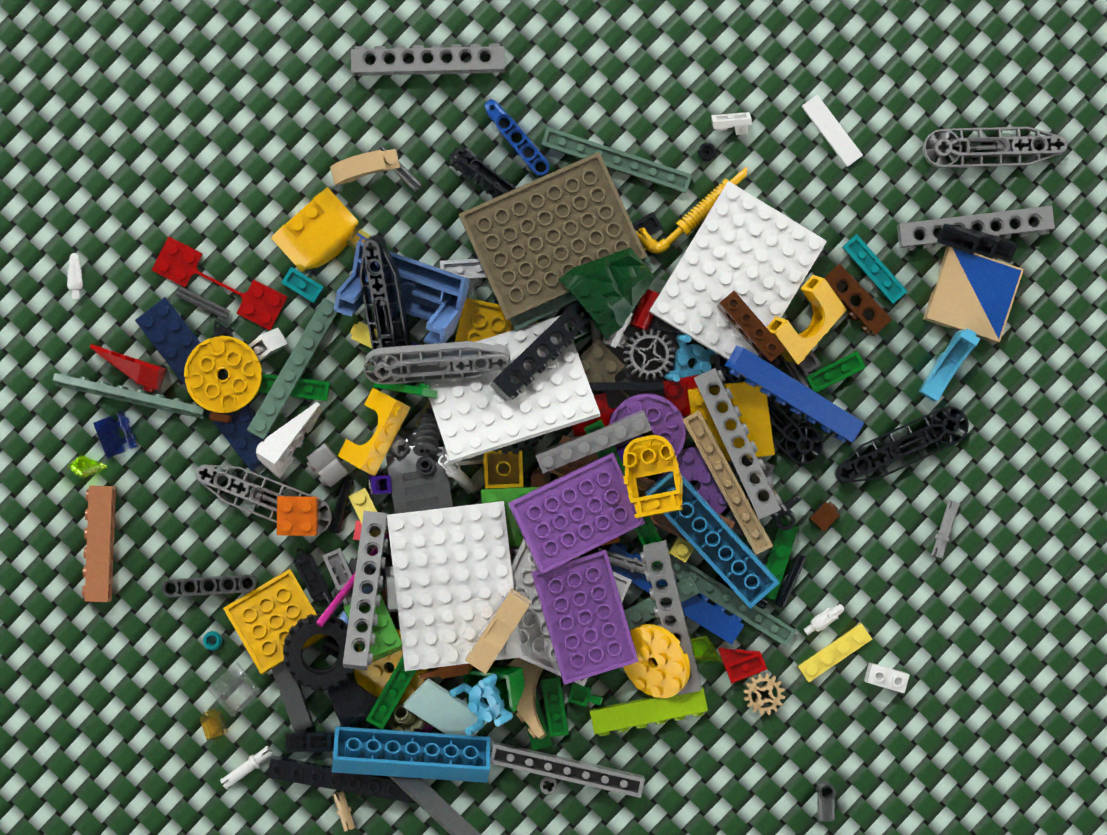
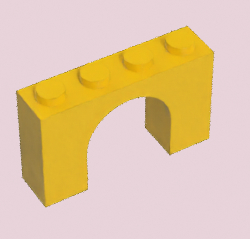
M812 275L800 288L810 301L813 309L812 320L807 329L798 334L788 320L777 316L767 326V329L785 348L781 353L786 361L799 365L805 359L807 354L847 310L825 278Z
M372 388L364 405L376 411L378 415L377 429L372 438L363 445H358L346 439L338 457L376 476L411 407Z

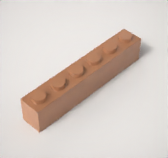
M89 486V489L86 490L88 508L85 510V520H88V524L84 530L87 547H84L83 556L86 558V566L83 567L85 585L82 587V597H85L86 602L112 601L116 486Z

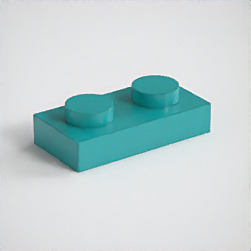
M293 267L289 269L281 282L313 303L316 302L324 289L322 285Z

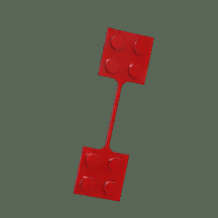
M168 237L152 271L185 288L194 274L207 278L242 297V303L237 314L271 331L288 296L254 279L248 291L241 293L199 272L197 265L203 253Z
M698 375L680 378L678 382L662 381L664 383L663 397L670 400L679 409L682 416L691 415L688 390L698 388L694 377ZM606 393L593 395L600 412V417L572 425L574 437L586 435L584 427L600 419L604 426L609 425L610 415L616 408L608 407Z

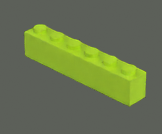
M701 686V691L682 695L677 693L669 698L648 697L589 710L594 734L606 736L613 730H617L620 733L628 731V727L636 726V729L645 728L648 726L647 723L655 722V725L667 723V719L674 718V721L686 719V715L693 714V717L702 716L704 712L708 711L704 689Z

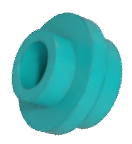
M210 631L204 635L203 644L208 650H216L222 645V636L216 631ZM211 637L216 638L215 644L210 643Z

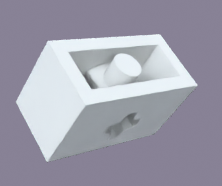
M869 662L864 681L905 693L910 675L906 672Z

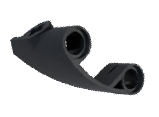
M350 677L345 682H340L338 687H328L329 697L342 727H353L361 723L371 724L366 721V718L378 697L365 690Z

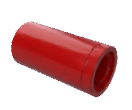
M647 289L638 303L630 325L640 330L648 331L654 317L649 311L659 293Z

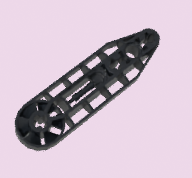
M380 235L370 236L363 244L359 277L372 350L384 347L411 346L399 270L386 246L385 239ZM375 261L380 264V268L375 265ZM365 268L367 271L368 282H366L365 279ZM391 270L394 274L395 280H392ZM393 285H396L398 299H395ZM367 287L370 288L372 301H369ZM396 304H399L401 317H398ZM370 306H373L375 319H372ZM400 322L403 325L404 336L401 335ZM373 324H376L378 338L375 336Z
M717 355L714 359V366L717 371L721 370L729 383H737V381L733 380L731 373L727 374L725 372L728 368L725 365L722 367L719 365L721 363L720 358H725ZM742 377L741 381L738 382H744L746 379ZM773 395L767 396L768 403L789 422L785 424L781 420L782 418L769 406V413L777 422L784 426L781 429L770 418L771 426L782 436L778 442L773 438V442L795 463L809 464L817 460L822 454L824 446L819 432L802 415H798L801 420L796 424L785 413L791 406L788 405L783 410L772 399ZM804 421L809 427H799V425ZM792 426L794 429L787 435L785 431L788 427ZM784 439H785V443H784L785 449L780 445V443H781ZM800 441H807L808 445L806 446H808V448L800 449ZM812 451L816 457L814 458L809 452ZM800 454H803V455H802V458H801V462L798 461L799 455H800Z
M948 406L935 410L861 444L836 467L834 472L835 478L841 483L883 478L959 443L968 433V419L964 412L956 407ZM932 415L929 423L926 417ZM923 419L925 427L912 432L909 425ZM947 421L948 423L952 422L953 426H951L950 429L945 428V426L947 425ZM906 427L908 435L894 440L891 433ZM928 429H930V433L933 436V439L930 438L927 431ZM960 431L963 435L960 436L956 432ZM922 432V437H916L913 440L898 446L897 443ZM946 434H950L949 442H946ZM888 435L891 442L877 448L874 441ZM922 439H925L926 441L925 443L918 445L910 450H907L903 453L901 452L905 448L919 443V441ZM938 442L941 444H946V446L940 448ZM871 443L873 451L859 456L858 451L863 446ZM934 443L937 450L923 456L920 449ZM916 451L920 458L905 464L903 457ZM877 453L883 455V458H881L882 462L874 461L871 463L869 460L876 458ZM855 454L856 458L847 462ZM899 459L902 466L888 472L885 465ZM860 460L866 463L864 471H860L857 467ZM882 467L885 474L869 478V472ZM853 468L854 472L846 474L847 478L840 476L842 469L850 470ZM862 475H864L865 478H866V479L854 480V479H856V478H858V477H860V476H862Z

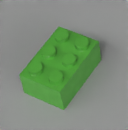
M382 596L380 607H376L375 614H378L377 626H373L372 632L376 634L375 644L370 647V653H373L372 662L402 650L401 640ZM351 604L343 607L348 621ZM364 605L359 611L367 613L370 611V607ZM364 624L359 625L357 631L363 633L368 627ZM358 644L362 652L365 649V646L363 644Z

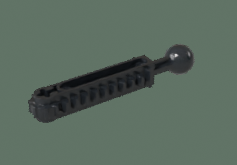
M455 148L454 152L451 153L449 157L451 167H454L456 171H460L462 176L468 177L467 180H472L474 185H478L481 190H485L486 194L492 196V199L516 189L514 184L508 182V179L502 178L501 174L498 175L496 170H492L489 165H485L483 160L477 159L478 157L473 156L472 152L466 148Z

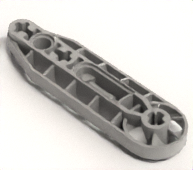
M1032 127L939 129L927 136L923 142L922 151L926 161L937 168L1029 166L1065 152L1067 140L1063 136ZM1016 130V137L1001 136V131ZM1020 130L1034 132L1035 136L1021 137ZM978 131V138H963V132ZM982 131H997V137L982 138ZM1034 142L1041 144L1040 151L1034 148ZM1055 142H1056L1057 145H1060V148H1058V149H1057L1056 146H1050V147L1048 148V145H1052V144H1054ZM970 143H996L992 145L970 146ZM1018 143L1019 146L1027 145V147H1023L1019 150V148L1015 147V145ZM941 145H943V148H946L943 153L938 149ZM952 147H958V150H953ZM970 149H976V151L996 150V152H970ZM947 155H949L950 159L952 160V163L950 164L945 158ZM1035 156L1036 161L1021 163V157ZM997 157L998 164H983V158ZM1002 157H1016L1017 163L1002 164ZM959 158L960 165H952ZM964 158H978L979 164H964Z
M472 341L384 347L374 349L367 354L364 359V373L370 381L385 385L474 378L492 371L505 370L510 363V352L505 345H489ZM374 363V370H368L366 365Z
M201 465L197 468L195 474L197 480L223 502L277 523V520L272 518L275 511L277 512V508L261 502V498L276 505L277 499L266 494L263 495L264 491L275 496H285L283 491L287 487L299 492V496L303 494L313 496L242 467ZM215 467H222V468H227V469H226V471L224 472V471L219 470V469H217V468H215ZM230 469H241L246 471V474L242 479L229 474ZM202 471H207L208 474L216 476L214 479L211 477H205L204 479ZM249 473L264 478L262 485L247 481ZM222 476L228 478V484L225 487L219 483V479ZM267 480L281 485L280 492L265 488ZM244 484L243 487L246 488V490L240 492L239 488L232 487V485ZM210 486L217 488L218 492L213 490ZM225 491L235 495L234 503L224 499L220 495L221 492ZM239 498L253 502L252 510L237 505ZM319 498V509L325 505L326 508L322 511L319 510L318 534L328 529L333 516L330 506L321 498ZM257 505L271 509L270 517L255 512Z

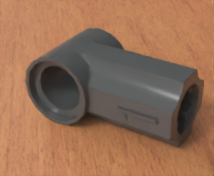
M824 780L816 786L818 821L831 822L835 820L836 790L829 781ZM830 787L829 794L822 795L823 788Z

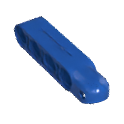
M490 99L484 103L487 115L494 122L499 133L532 173L539 178L548 175L550 170L548 161L516 122L504 111L497 101ZM502 120H508L510 125L507 128H501L499 123ZM513 135H520L522 140L519 143H514L511 140ZM526 149L534 151V155L531 158L524 156L523 153ZM542 163L546 166V170L540 173L535 168L538 164Z

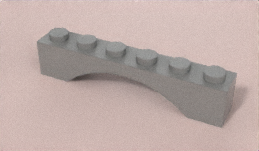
M643 409L596 431L538 451L535 456L542 473H546L652 429Z

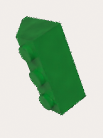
M492 664L486 674L474 667L470 674L463 675L464 683L473 687L483 678L496 674L497 681L495 686L501 692L499 694L501 700L504 699V708L509 712L516 711L525 687L522 667ZM466 693V699H467V704H468V703H469V694ZM484 697L485 703L489 705L487 699Z

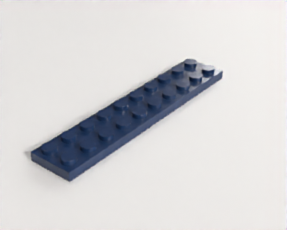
M164 297L135 321L186 386L184 377L186 361L192 350L201 342L169 300ZM223 370L219 371L218 377L220 380L228 378ZM249 404L235 412L217 413L232 416L231 423L213 421V423L253 472L263 464L258 460L256 449L260 442L265 441L247 431L256 413ZM205 409V410H206L205 412L207 413V415H208L209 417H210V413H216V412H212V411H209V410Z

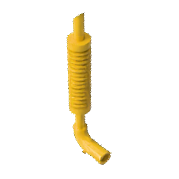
M747 167L730 181L725 178L721 182L722 184H719L716 189H713V192L711 191L707 197L705 196L699 202V205L694 206L690 212L684 215L685 217H682V220L680 219L676 222L678 228L665 240L662 239L657 242L656 239H652L645 228L639 229L641 234L636 231L640 242L644 246L643 249L645 251L648 250L650 253H663L670 248V244L684 233L688 236L691 230L693 231L697 225L699 226L703 222L702 220H705V217L709 214L727 182L729 181L737 185L746 177Z

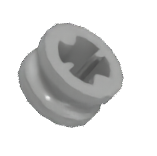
M544 777L540 782L541 791L547 795L553 794L557 790V781L552 777ZM549 780L550 783H554L552 790L543 787V785H546L545 781Z

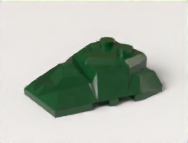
M630 247L574 267L559 278L558 281L569 295L573 294L595 321V327L607 340L623 327L655 276Z

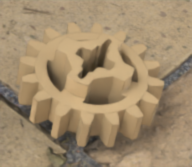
M758 673L757 679L752 676V683H745L748 689H743V692L747 694L743 699L749 700L747 707L753 706L752 711L755 713L759 710L760 715H763L764 711L771 715V709L777 712L776 706L783 705L780 699H785V696L781 694V692L785 691V688H779L782 682L780 680L775 682L776 676L773 675L769 678L768 673H765L764 677ZM767 681L764 685H756L759 682ZM773 686H775L777 691L776 697L772 693ZM757 689L760 691L767 689V693L771 698L765 696L761 698L762 696ZM752 691L756 694L755 702L752 700ZM767 702H771V703H772V704L769 705V706L762 707L764 703H767Z

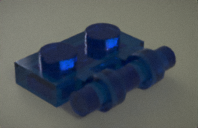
M124 411L117 413L119 419L117 422H114L113 416H109L93 423L107 459L126 452L123 444L128 443L130 449L138 447L135 441L136 436L132 434L129 418H126ZM122 427L125 434L124 438L120 437L117 428Z

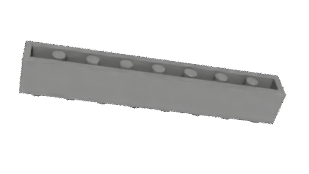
M495 741L490 757L491 764L641 798L645 781L644 775Z

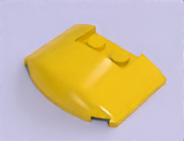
M327 187L283 225L271 239L301 272H306L305 270L319 268L338 256L352 239L355 226L358 225L359 221Z

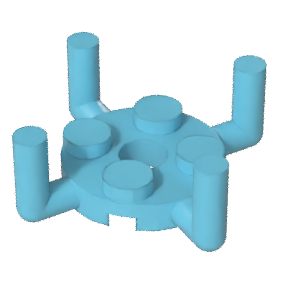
M678 334L676 340L680 348L675 353L673 370L665 374V380L678 382L680 378L701 375L711 370L710 356L715 354V352L709 348L705 350L701 345L687 344L686 342H690L692 337L686 334ZM690 358H693L695 361L693 368L688 366Z
M496 674L483 678L473 687L463 683L449 691L452 697L462 692L469 694L468 709L475 713L478 720L475 724L465 729L467 735L482 729L485 721L491 722L494 720V724L499 727L513 718V714L504 708V699L501 700L499 695L501 692L495 686L497 681ZM484 697L487 699L489 705L485 703Z

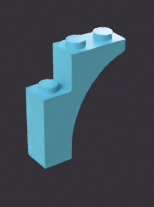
M967 328L954 334L946 350L940 353L918 393L934 402L939 400L962 362L977 346L980 338L976 337V332Z

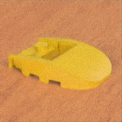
M650 435L632 440L626 446L623 454V465L625 466V476L623 478L624 484L628 489L630 503H634L637 513L634 514L635 518L681 511L683 480L672 445L667 439L659 435ZM673 471L676 490L639 497L637 478Z

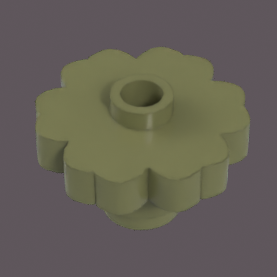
M404 704L396 705L388 725L395 731L416 732V730L423 729L426 721L404 708Z

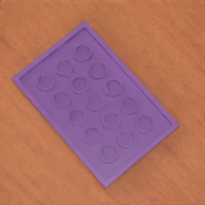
M609 453L508 502L540 574L546 573L645 524L643 517L635 518L634 514H637L634 503H630L628 489L624 484V475L614 453Z
M606 549L572 559L543 574H540L539 570L531 572L564 685L639 662Z

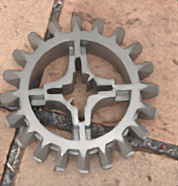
M643 329V336L636 332V340L633 337L629 338L632 345L629 343L625 344V347L630 350L623 351V354L629 355L628 358L624 359V362L630 361L631 363L626 368H634L631 372L632 375L638 371V379H641L644 374L645 381L649 380V375H652V379L656 380L657 373L662 378L664 376L661 372L662 370L666 373L670 371L666 365L673 366L669 359H675V355H669V352L675 351V348L668 349V345L672 341L670 340L665 343L664 340L667 338V335L665 334L660 338L661 331L659 330L656 335H653V329H650L649 335H646V330ZM652 339L648 348L636 346L642 340ZM658 342L665 351V358L656 353L655 349ZM653 346L652 355H654V358H650L645 364L646 355L643 352H648ZM633 351L643 358L641 368L634 361ZM651 361L662 363L661 367L656 370H646Z

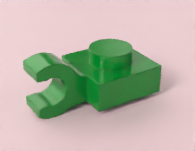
M573 683L568 702L587 707L588 702L601 705L603 697L590 694L592 689L590 687Z

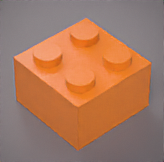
M277 496V535H318L319 497Z

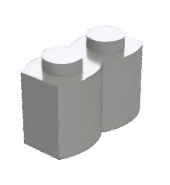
M326 443L306 457L308 459L307 465L313 472L317 471L320 474L319 480L325 487L328 485L332 488L350 474Z

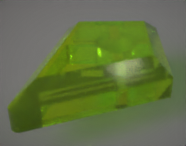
M80 455L69 463L67 468L80 478H84L106 470L107 465Z
M707 635L690 639L695 659L722 660Z

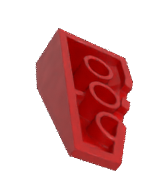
M90 344L89 348L136 383L143 385V390L152 393L154 389L160 391L167 371L166 368Z

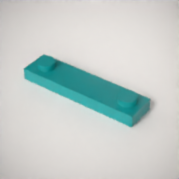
M857 234L842 246L843 250L891 304H894L907 292Z

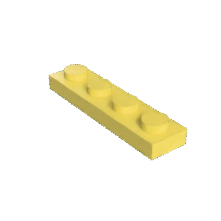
M860 623L799 664L798 668L806 680L811 682L871 641L872 638L862 623Z

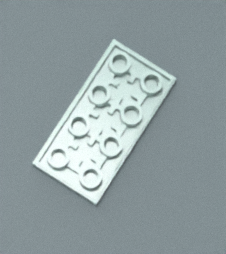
M429 678L404 702V708L445 734L467 735L465 729L475 724L478 720L475 713L468 709L466 702L456 696L452 697L449 691ZM478 731L467 736H474Z

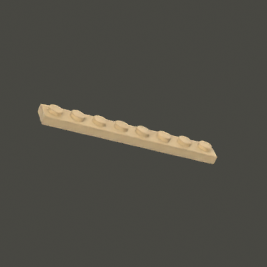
M698 410L683 418L682 420L755 555L773 547L769 536L701 411Z

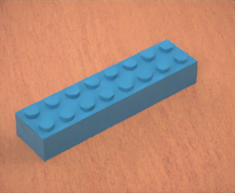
M673 471L665 473L645 491L646 496L676 490ZM681 474L683 480L682 510L663 514L751 609L779 584L777 577Z
M335 726L332 772L487 783L490 772V737Z

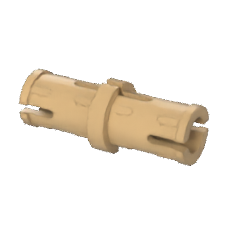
M344 791L336 792L332 796L338 810L336 813L340 816L343 830H352L356 826L351 816V806H348Z

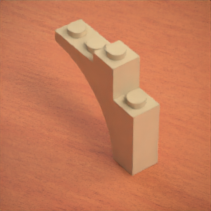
M515 658L506 666L522 667L525 683L516 709L518 711L516 715L522 723L526 722L529 725L527 730L533 738L543 739L547 734L539 721L535 698L537 684L544 669L521 658Z

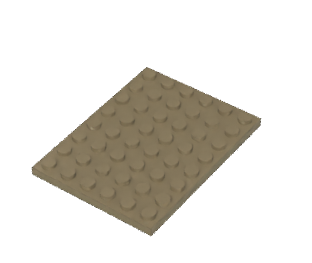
M600 152L458 214L506 320L567 294L568 292L558 279L574 267L630 247L641 260L647 258Z

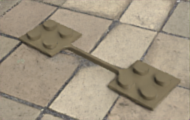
M597 339L579 357L589 383L616 382L615 376L625 367L600 339ZM621 391L627 398L631 397L626 391ZM687 430L685 442L691 437L690 433ZM648 431L642 435L650 436L653 434V431Z

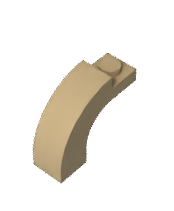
M396 149L363 153L341 160L330 166L334 185L351 183L369 174L400 168Z

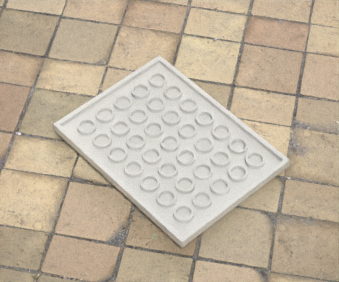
M728 181L649 312L684 334L690 335L692 339L727 360L736 345L758 356L757 352L719 310L717 305L731 292L735 291L767 327L776 316L782 317L827 241Z
M560 316L477 342L507 346L510 352V365ZM564 324V328L569 331L567 324ZM551 337L553 344H559V340L556 337ZM574 342L568 348L564 345L560 349L562 353L554 361L550 359L546 363L548 367L541 374L537 371L533 375L535 379L527 387L523 385L519 389L521 393L514 400L509 398L505 401L490 386L491 382L503 370L492 371L474 378L425 381L424 384L431 385L430 389L438 391L437 398L429 397L450 463L452 464L600 417L598 406ZM537 350V354L540 357H546L543 350ZM524 363L526 370H532L531 364ZM510 376L512 383H519L516 376Z
M504 501L387 515L405 671L469 664L465 661L468 652L510 587L514 589ZM518 624L495 660L522 657Z

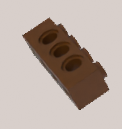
M840 263L824 277L839 300L849 311L848 315L855 322L858 320L862 324L861 329L868 336L870 334L875 336L892 320ZM839 282L846 285L845 292L838 291L837 284ZM852 296L859 299L858 306L851 304L850 299ZM865 310L871 311L873 315L871 320L864 318L863 313Z
M735 291L731 292L717 305L731 324L766 362H772L785 350Z

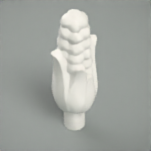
M72 253L69 259L67 287L72 289V299H80L79 289L83 287L82 269H80L78 254Z
M838 604V606L836 605L831 609L827 608L824 612L815 616L811 620V624L803 629L805 633L809 635L815 630L817 632L821 631L833 621L839 619L838 616L844 611L843 605Z

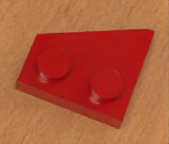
M718 648L731 684L767 670L760 651Z

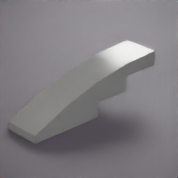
M338 548L323 555V559L337 591L340 592L353 573L341 548ZM353 588L343 599L345 606L351 604Z

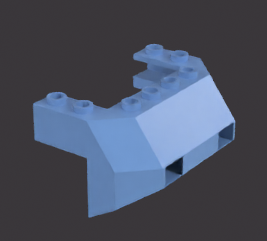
M357 241L352 274L337 290L334 311L351 317L364 303L359 277L364 243ZM389 251L399 270L406 313L428 321L426 329L430 330V332L426 335L423 342L428 344L446 343L458 324L467 298L470 279ZM375 261V265L380 268V264ZM365 268V279L366 282H368L367 271ZM391 270L392 280H395L394 274ZM393 285L395 299H398L396 285ZM367 287L369 300L372 301L370 288ZM396 304L397 310L400 311L399 304Z

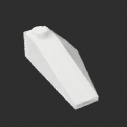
M316 402L269 435L264 442H260L257 446L256 454L258 460L278 478H281L294 459L292 454L297 447L301 448L305 432L309 433L322 413L320 404Z

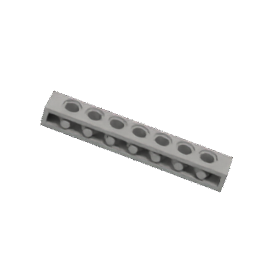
M497 43L489 44V47H481V44H470V47L453 44L451 47L444 48L443 45H432V48H424L423 45L405 48V46L398 45L394 46V49H386L385 46H375L374 49L358 46L355 49H351V73L353 76L505 73L504 46H500ZM465 54L472 57L467 63L461 61V57ZM483 54H488L491 58L488 62H482L480 57ZM431 55L433 61L431 63H424L423 58ZM445 55L452 56V61L444 63L442 58ZM370 56L376 58L375 63L372 65L366 63V59ZM388 56H393L395 61L392 64H386L385 59ZM406 56L414 57V61L411 64H406L404 59Z
M1052 206L900 223L897 225L899 248H905V251L916 250V246H924V249L935 248V244H941L937 242L938 238L934 236L933 231L934 229L941 231L944 224L971 229L972 225L976 224L981 232L1004 239H1011V235H1019V238L1028 237L1030 233L1035 232L1038 235L1050 234L1049 231L1055 229ZM1029 218L1036 220L1035 227L1029 225ZM1010 220L1017 222V229L1010 227ZM991 222L998 224L999 229L997 232L991 229ZM915 231H920L923 234L921 241L914 237Z
M714 368L694 377L759 520L780 511V505L783 503L778 494L774 495L772 490L774 484L771 477H766L763 471L766 469L762 458L758 459L755 454L758 449L754 441H749L747 434H750L746 423L742 424L739 419L742 415L738 406H733L731 399L734 397L729 387L725 389L723 384L725 378L722 371H717ZM712 384H717L720 387L718 395L710 393L709 388ZM719 402H726L728 404L727 412L721 413L718 410ZM729 419L734 420L737 424L736 429L728 430L725 425L726 421ZM735 438H743L745 445L742 448H737L734 445ZM744 455H750L753 458L751 465L746 466L742 463ZM752 473L760 474L761 481L759 483H753L750 480ZM762 490L769 493V499L766 501H762L758 497V493Z
M364 511L343 657L344 668L367 670L368 665H372L373 653H370L371 645L374 646L376 634L372 632L373 626H377L378 614H375L376 607H380L381 595H378V588H382L383 576H380L381 569H385L386 563L383 551L388 548V538H385L386 531H389L387 513ZM373 530L381 532L377 537H372L370 533ZM370 549L378 550L375 556L368 555ZM372 567L376 571L372 575H367L365 570ZM370 586L373 588V591L370 594H365L362 592L363 588ZM364 605L370 607V611L367 613H362L359 610ZM362 624L368 627L363 633L357 631L358 626ZM357 644H363L365 646V649L362 652H357L354 650Z
M664 540L643 545V552H640L642 563L647 564L648 570H645L647 582L651 581L652 588L649 591L651 599L656 601L657 606L654 607L656 618L660 617L661 624L658 626L663 627L672 634L680 635L678 640L681 643L679 645L684 654L687 653L690 662L688 683L678 694L682 695L701 691V682L667 542ZM655 561H659L662 563V566L654 567L652 564ZM663 579L667 583L665 585H658L657 581ZM663 598L671 599L669 603H663L661 600ZM674 616L675 620L667 621L666 617Z

